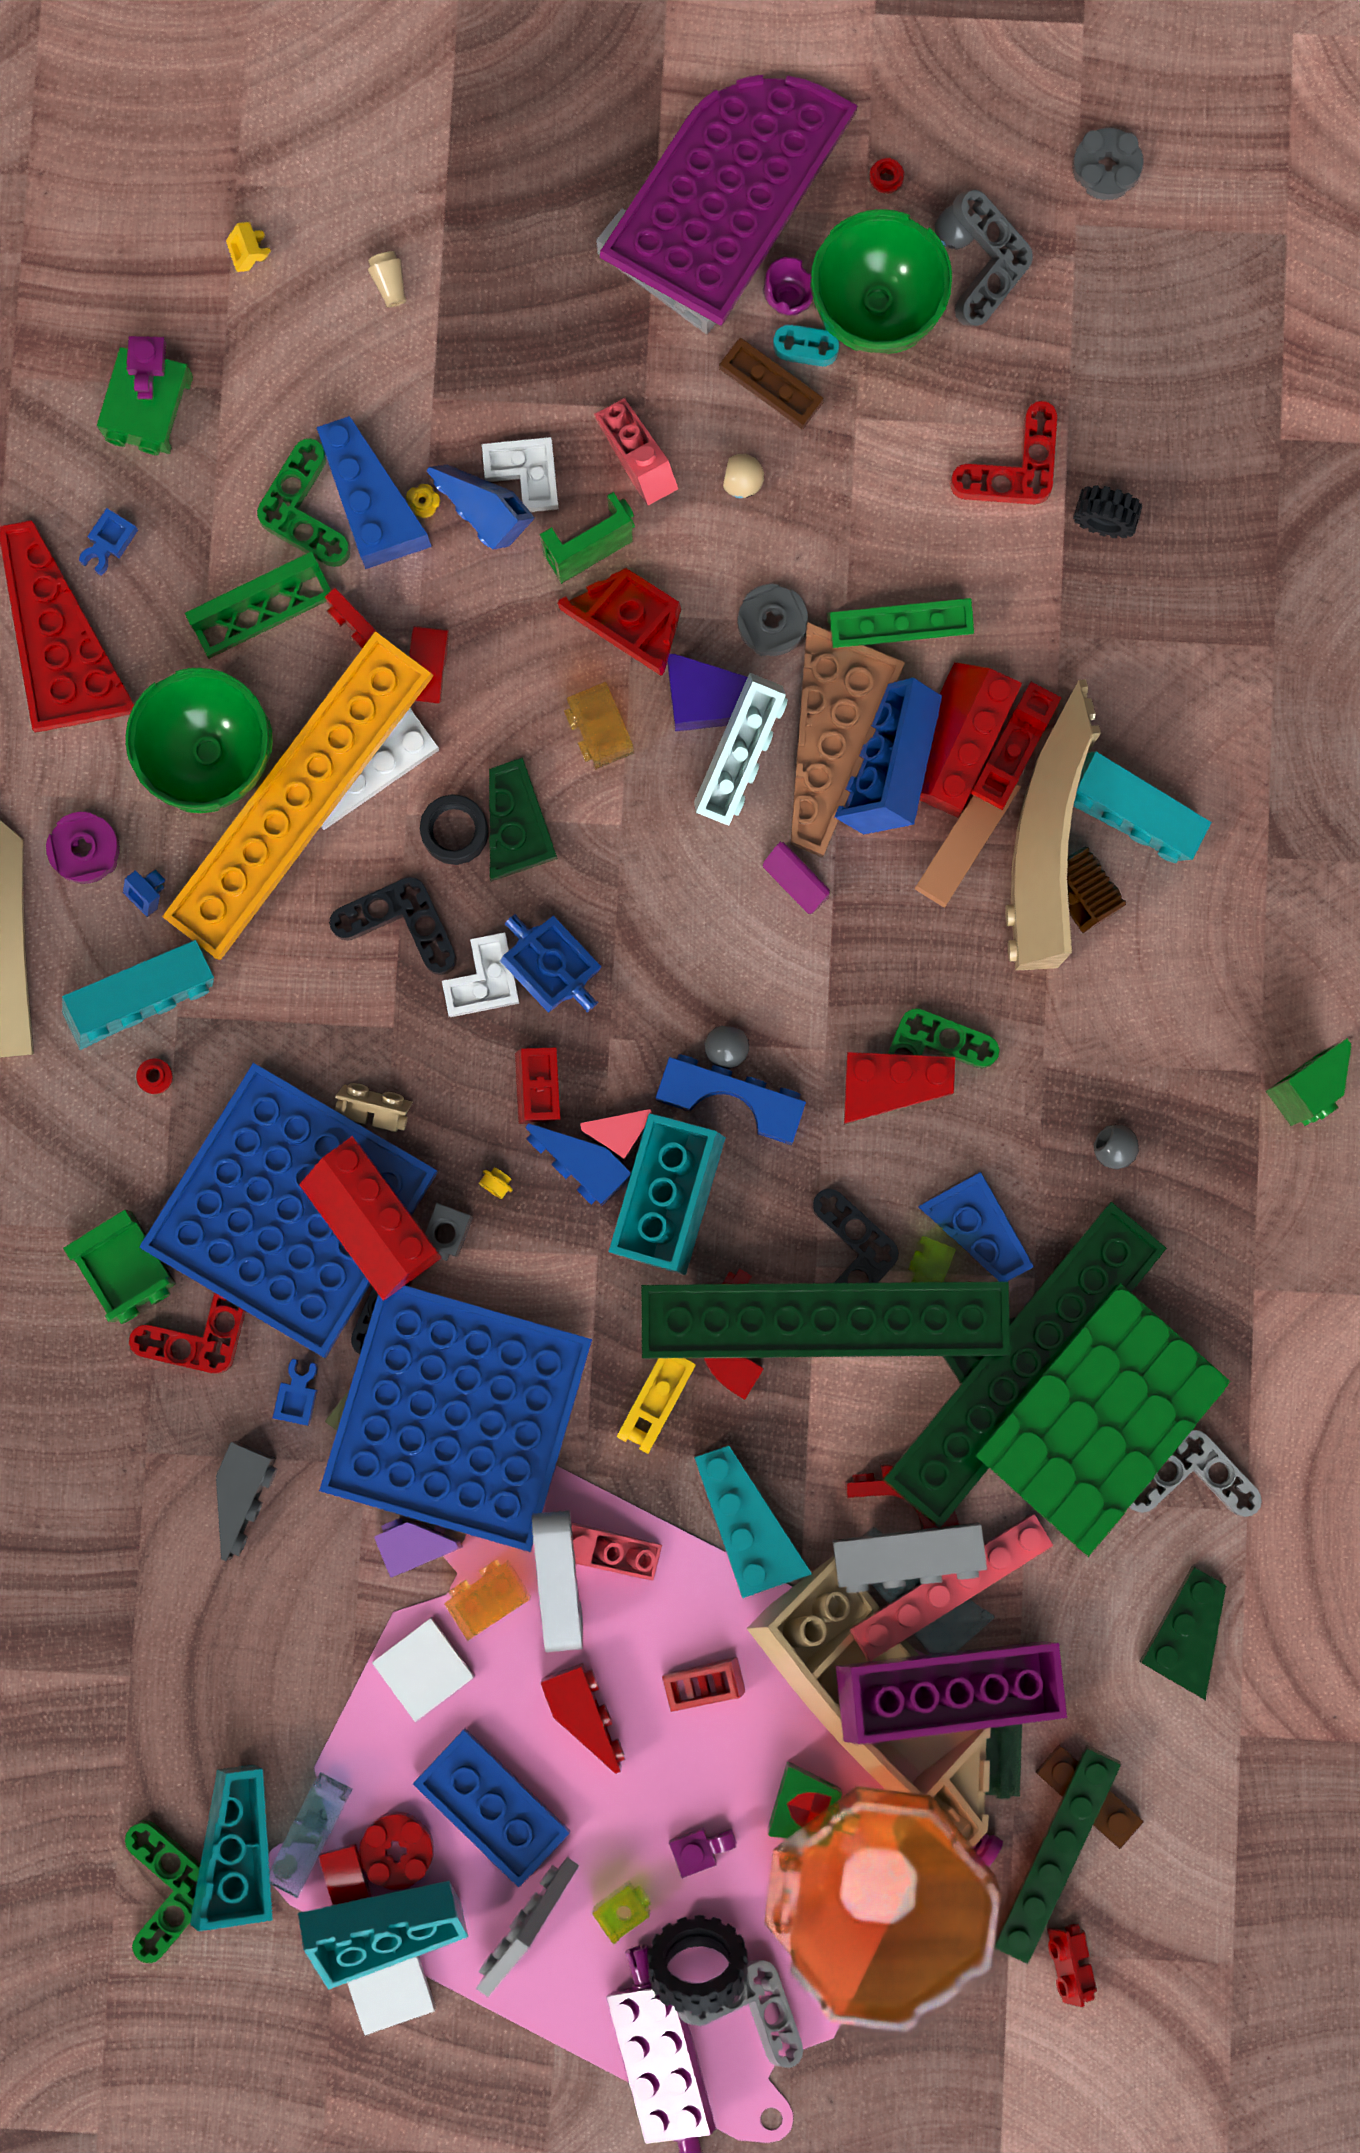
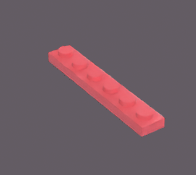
M1031 1514L984 1544L987 1570L979 1571V1577L958 1580L957 1574L942 1575V1582L919 1584L849 1628L867 1660L872 1661L1054 1545L1035 1514Z

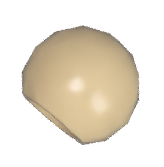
M736 454L729 457L723 488L728 494L736 498H748L755 495L761 489L764 482V471L759 461L748 454Z

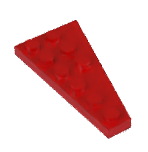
M30 520L0 526V546L32 730L37 733L130 715L135 704L34 522Z

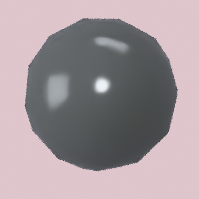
M953 204L939 215L935 222V234L940 238L944 246L949 249L958 250L974 241L971 234L955 217ZM970 208L967 211L968 214L974 213Z
M718 1026L708 1033L705 1040V1053L710 1062L715 1066L731 1069L738 1067L746 1060L749 1052V1039L744 1031L734 1027Z
M1119 1124L1106 1126L1098 1134L1094 1142V1153L1097 1160L1103 1166L1117 1170L1128 1167L1136 1160L1139 1152L1136 1134L1130 1128Z

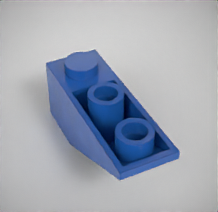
M447 464L431 466L426 470L434 479L435 487L449 497L456 506L455 509L459 516L469 521L478 532L479 540L492 550L509 547L535 519L511 490Z
M533 1124L525 1126L530 1133L526 1138L527 1141L540 1154L547 1150L556 1159L551 1165L565 1179L572 1175L581 1184L576 1190L591 1205L597 1200L603 1206L630 1179L631 1172L607 1148Z

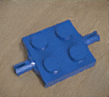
M516 914L506 921L505 926L519 940L512 949L502 956L500 962L548 1013L561 1002L573 997L587 1013L598 1004V1001L589 994L584 986L588 980L599 972L601 965L554 915L542 925L531 929Z

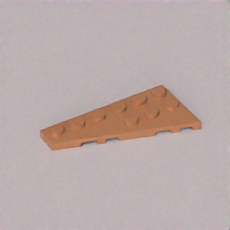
M808 622L790 844L823 858L839 821L834 818L839 806L845 807L850 792L846 790L850 777H857L864 759L859 757L862 747L875 733L876 729L871 725L888 684L898 681L905 662L864 645L832 648L831 632Z

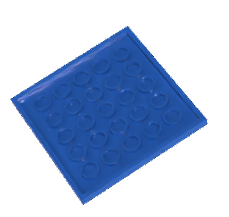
M253 1063L139 1248L323 1358H326L371 1283L299 1184L325 1155L351 1136L361 1145L411 1215L416 1210L438 1171Z
M403 1286L384 1301L378 1295L319 1491L531 1552L534 1544L532 1514L543 1513L592 1339L408 1286Z

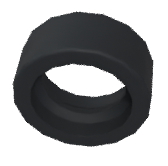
M455 794L439 797L430 803L421 816L419 827L422 842L432 857L442 863L452 865L470 862L480 855L487 844L489 832L485 815L477 803L466 796ZM452 809L462 810L469 814L474 821V837L470 844L463 849H445L438 844L434 837V823L438 816L445 811Z

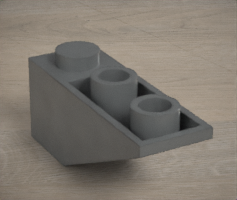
M238 1441L230 1443L216 1474L221 1559L224 1561L231 1560L234 1555L240 1556L248 1539V1536L243 1534L249 1521L254 1522L261 1510L263 1502L258 1499L263 1487L269 1489L277 1473V1468L273 1467L276 1460L275 1457Z

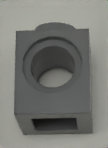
M437 1203L425 1234L443 1257L441 1259L448 1261L450 1255L459 1257L473 1217ZM444 1224L453 1225L456 1231L454 1240L448 1244H441L437 1239V1231Z

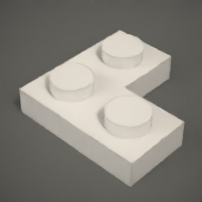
M551 437L482 444L486 481L495 482L520 479L522 502L530 512L559 509Z
M506 933L470 939L477 974L442 981L448 1016L455 1017L520 1004L515 977L500 962L502 956L509 951Z

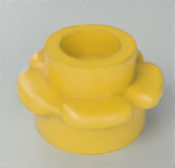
M419 484L417 488L412 487L406 494L407 504L415 516L420 518L432 516L440 505L439 494L434 492L433 487L428 484ZM421 498L426 499L425 503L423 504L420 503L419 500Z
M495 1167L491 1172L483 1170L484 1176L479 1184L499 1199H503L508 1191L510 1193L513 1191L512 1187L508 1185L512 1179L504 1172Z

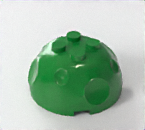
M876 209L852 215L841 221L830 231V234L816 252L811 268L810 286L816 311L825 325V329L831 335L855 351L892 354L915 346L933 330L946 310L951 295L952 269L945 246L930 227L926 229L910 219L909 214L895 210Z
M209 668L175 671V674L160 682L151 684L141 694L132 708L125 734L128 760L140 783L153 796L166 804L189 813L219 811L221 808H225L243 798L255 787L264 773L272 752L273 739L270 720L266 716L257 697L236 678Z

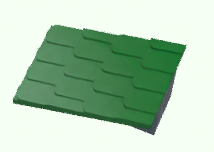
M1119 1283L975 1455L1089 1557L1152 1481L1155 1474L1196 1427L1199 1420L1224 1392L1231 1381L1127 1288Z

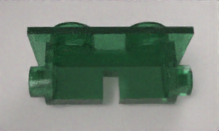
M1022 1724L991 1728L990 1738H986V1761H990L989 1792H985V1795H996V1798L1011 1799V1796H1020Z

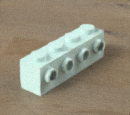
M749 673L694 801L696 813L728 826L733 815H739L745 801L743 792L747 783L752 784L759 769L757 760L762 750L766 751L771 743L773 723L776 718L780 719L786 708L788 699L785 698L786 694L783 686Z

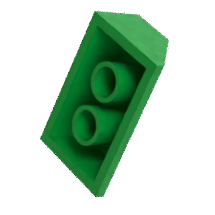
M1348 1038L1322 1050L1265 1091L1290 1126L1300 1122L1306 1126L1311 1122L1314 1123L1319 1119H1324L1339 1108L1335 1102L1345 1094L1352 1046Z

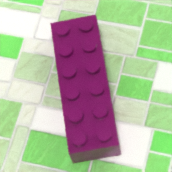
M1039 1641L836 1666L843 1742L860 1745L1067 1718L1059 1643Z

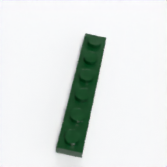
M1086 1745L994 1942L995 1949L1026 1964L1029 1963L1121 1767V1761Z

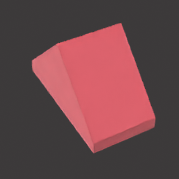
M651 1109L580 1123L583 1134L625 1161L643 1135L649 1113L652 1114Z

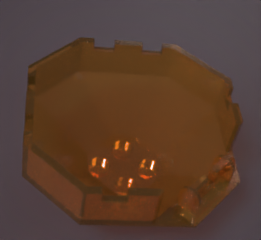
M856 1786L773 1849L764 1923L789 1953L790 1972L806 1992L810 1991L821 2005V2011L830 2022L906 2032L918 2023L917 2018L933 2006L937 2009L960 1992V1986L975 1974L980 1977L991 1968L1001 1894L997 1877L931 1795Z

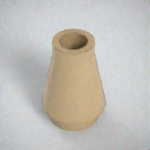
M393 251L371 257L368 260L370 265L368 272L380 291L386 307H396L405 303L401 259H397Z

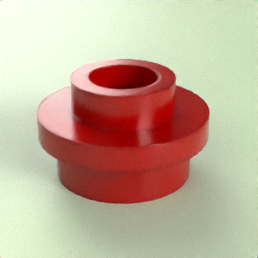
M892 158L880 159L871 167L870 183L880 193H893L903 184L904 170ZM887 173L893 179L891 181H884L880 176Z
M153 1058L144 1061L139 1066L136 1080L143 1091L149 1094H160L170 1087L173 1073L171 1067L165 1061ZM158 1070L160 1073L158 1081L150 1082L148 1079L149 1072Z

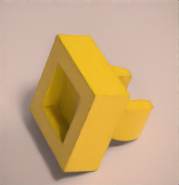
M250 222L237 223L226 239L236 272L249 271L256 261H264L271 252L270 248H259L258 243L262 241L265 234L260 230L253 231Z

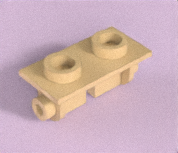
M351 1083L343 1085L336 1094L338 1101L335 1111L352 1121L363 1124L367 1122L368 1113H374L372 1126L397 1132L398 1129L405 1130L408 1117L405 1115L413 1102L404 1100V1097L397 1093L385 1092L380 1094L369 1091V1088L365 1085Z

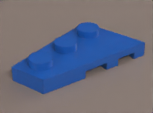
M982 1172L918 1206L999 1282H1007L1034 1267Z

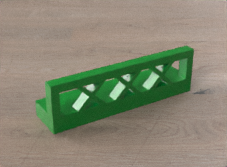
M311 551L185 612V616L195 631L206 656L210 659L327 602L325 596L331 589ZM317 577L324 592L312 598L299 595L302 584ZM295 587L293 592L287 591ZM279 594L291 598L286 611L278 614L268 610L271 598ZM297 600L302 602L295 606ZM263 603L262 608L257 607V605ZM246 610L260 613L255 626L249 629L236 626L240 613ZM265 615L271 617L264 621ZM232 618L230 623L224 622ZM215 625L227 628L224 641L210 647L203 631ZM234 631L239 632L238 634L232 636Z
M971 598L827 613V620L830 623L832 648L974 634Z

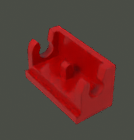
M556 1047L522 1048L515 1053L519 1124H529L537 1121L548 1123L559 1120L560 1104Z

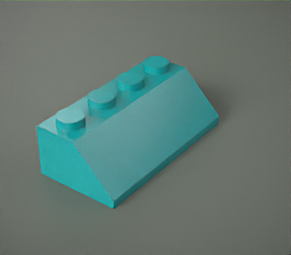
M649 1113L608 1252L686 1275L726 1137L711 1129Z

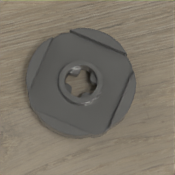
M1102 128L1086 133L1076 149L1072 169L1075 180L1087 189V194L1100 200H1114L1124 196L1128 190L1137 184L1143 169V154L1138 146L1137 137L1132 133H1125L1115 128ZM1109 157L1117 165H1113L1111 171H1106L1105 166L1099 164V160Z
M777 584L761 585L750 591L744 598L738 613V630L745 644L759 656L783 655L795 649L805 637L808 612L804 601L795 591L780 587ZM772 612L774 616L781 615L782 620L778 622L777 628L765 626L763 622L767 620L766 613Z

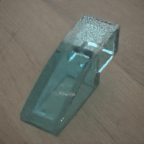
M320 1772L270 1869L271 1885L296 1898L299 1897L319 1858V1854L322 1852L353 1790L352 1788Z

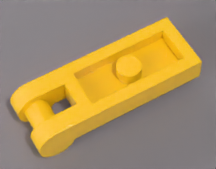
M685 1358L658 1359L624 1421L617 1438L624 1442L628 1439L640 1446L639 1450L649 1454L696 1364ZM639 1417L652 1423L647 1433L635 1427Z

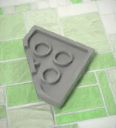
M567 1857L559 1868L553 1865L549 1868L540 1882L544 1887L540 1894L537 1892L533 1894L524 1909L520 1910L509 1927L511 1930L507 1937L504 1936L495 1951L488 1956L481 1966L479 1972L484 1976L476 1989L485 1996H490L531 1946L579 1867L570 1858Z

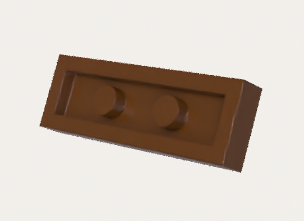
M741 337L719 364V369L802 430L824 402L822 396Z
M1059 1744L1035 1772L1063 1797L1078 1761ZM1109 1790L1093 1826L1116 1847L1121 1849L1144 1821Z

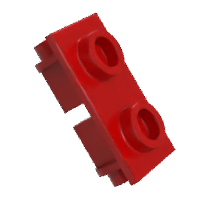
M1077 1923L1065 1926L1066 1931L1047 1928L1050 1940L1048 1942V1950L1051 1958L1054 1960L1058 1977L1056 1979L1057 1991L1063 2003L1085 2007L1084 2002L1095 2000L1094 1993L1097 1992L1092 1965L1087 1963L1079 1966L1078 1960L1090 1957L1085 1931L1080 1930V1925Z

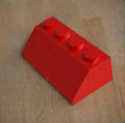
M954 662L940 691L942 700L920 801L959 818L1022 685L1021 682L991 668Z
M353 1136L325 1155L299 1184L383 1301L443 1258Z

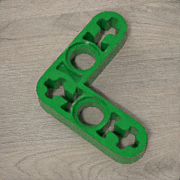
M311 438L303 439L295 445L257 509V517L266 531L306 554L312 551L315 559L328 566L339 567L345 564L350 556V547L346 538L341 533L299 510L326 464V454L322 445L317 440ZM312 450H315V454L318 459L316 461L310 459L307 462V464L304 467V470L306 474L309 475L305 477V475L298 470H301L305 463L302 454L304 452L311 453ZM291 477L298 478L301 481L300 490L295 494L285 493L282 490V485L286 479ZM279 495L282 500L290 503V506L283 502L279 508L282 518L280 520L274 518L269 522L266 512L268 510L274 512L280 503L275 496ZM301 524H308L313 527V534L306 541H300L294 537L295 529ZM320 537L331 546L338 542L342 552L340 554L333 553L329 557L327 548L318 543Z
M916 1008L909 1010L902 1017L887 1054H894L895 1051L903 1048L909 1050L912 1055L922 1056L924 1049L928 1048L945 1056L955 1057L956 1060L973 1067L983 1069L995 1063L999 1057L1000 1050L996 1040L989 1035ZM918 1016L922 1018L921 1024L930 1029L933 1026V1022L938 1023L939 1026L933 1034V1043L926 1040L930 1034L928 1032L919 1030L916 1035L911 1034V1027L906 1024V1021H913ZM944 1029H953L958 1033L959 1044L956 1047L949 1049L942 1046L939 1035ZM966 1035L973 1037L969 1043L973 1046L980 1047L983 1042L987 1043L988 1051L992 1053V1057L986 1056L983 1061H979L977 1059L978 1053L971 1049L966 1050V1056L960 1054L959 1051L965 1044Z
M143 1820L133 1825L126 1833V1848L173 1890L133 1940L132 1950L135 1957L143 1963L150 1964L158 1961L190 1924L195 1894L191 1890L194 1885L187 1878L181 1884L176 1879L186 1871L189 1865L193 1870L188 1876L197 1882L201 1863L155 1823ZM145 1830L149 1831L151 1835L148 1841L154 1847H157L160 1842L165 1844V1847L156 1853L154 1859L148 1856L154 1849L148 1844H144L141 1847L136 1844L138 1836L135 1834L136 1831L138 1833H142ZM165 1853H174L180 1858L181 1865L177 1872L170 1873L163 1869L161 1858ZM169 1906H178L183 1910L184 1921L181 1925L174 1926L166 1921L165 1911ZM156 1921L165 1934L155 1945L159 1951L151 1950L147 1953L143 1949L146 1943L142 1938L144 1937L149 1940L158 1931L159 1927L153 1925ZM167 1934L172 1935L171 1939L168 1938Z

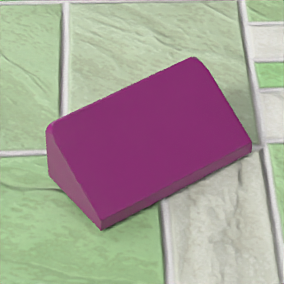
M780 841L763 862V868L808 914H813L829 898L830 889L784 842Z

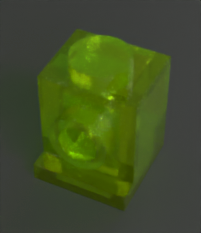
M922 1235L917 1244L924 1246L922 1252L915 1250L908 1270L913 1272L911 1283L943 1282L956 1249Z
M627 1881L594 1905L592 1915L614 1945L621 1937L650 1917L648 1906L652 1903L640 1885L634 1888L631 1882ZM619 1907H628L631 1910V1915L628 1918L619 1917L617 1914Z

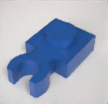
M106 508L87 536L94 545L82 551L79 557L80 563L86 566L90 559L99 558V563L94 571L100 576L103 575L108 569V557L110 554L120 559L138 532L137 527Z
M292 1359L288 1366V1372L292 1381L291 1384L280 1383L273 1419L310 1426L318 1390L308 1388V1383L315 1378L318 1367L316 1363H310L309 1372L302 1376L297 1371L299 1360Z

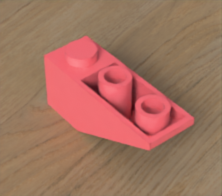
M625 398L594 414L630 480L648 506L678 490L669 460Z
M571 1522L575 1564L654 1580L662 1548L661 1544Z

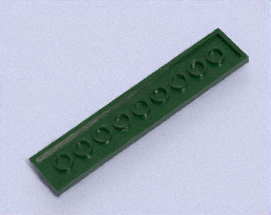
M1108 1203L1009 1324L1010 1356H983L882 1480L934 1525L941 1528L989 1469L976 1457L975 1454L1116 1286L1121 1283L1132 1292L1167 1248L1114 1203Z
M1009 1282L641 1285L642 1359L1010 1356Z

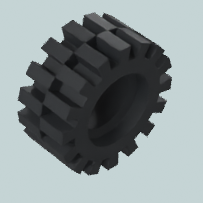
M1093 485V488L1087 486L1080 492L1073 519H1075L1074 522L1076 524H1080L1079 527L1083 529L1089 528L1088 531L1091 533L1098 532L1100 536L1110 535L1111 538L1119 536L1123 539L1127 538V536L1132 537L1135 534L1143 505L1139 503L1140 500L1138 498H1132L1133 495L1129 493L1123 494L1122 490L1116 489L1114 491L1107 486H1104V489H1101L1098 485Z

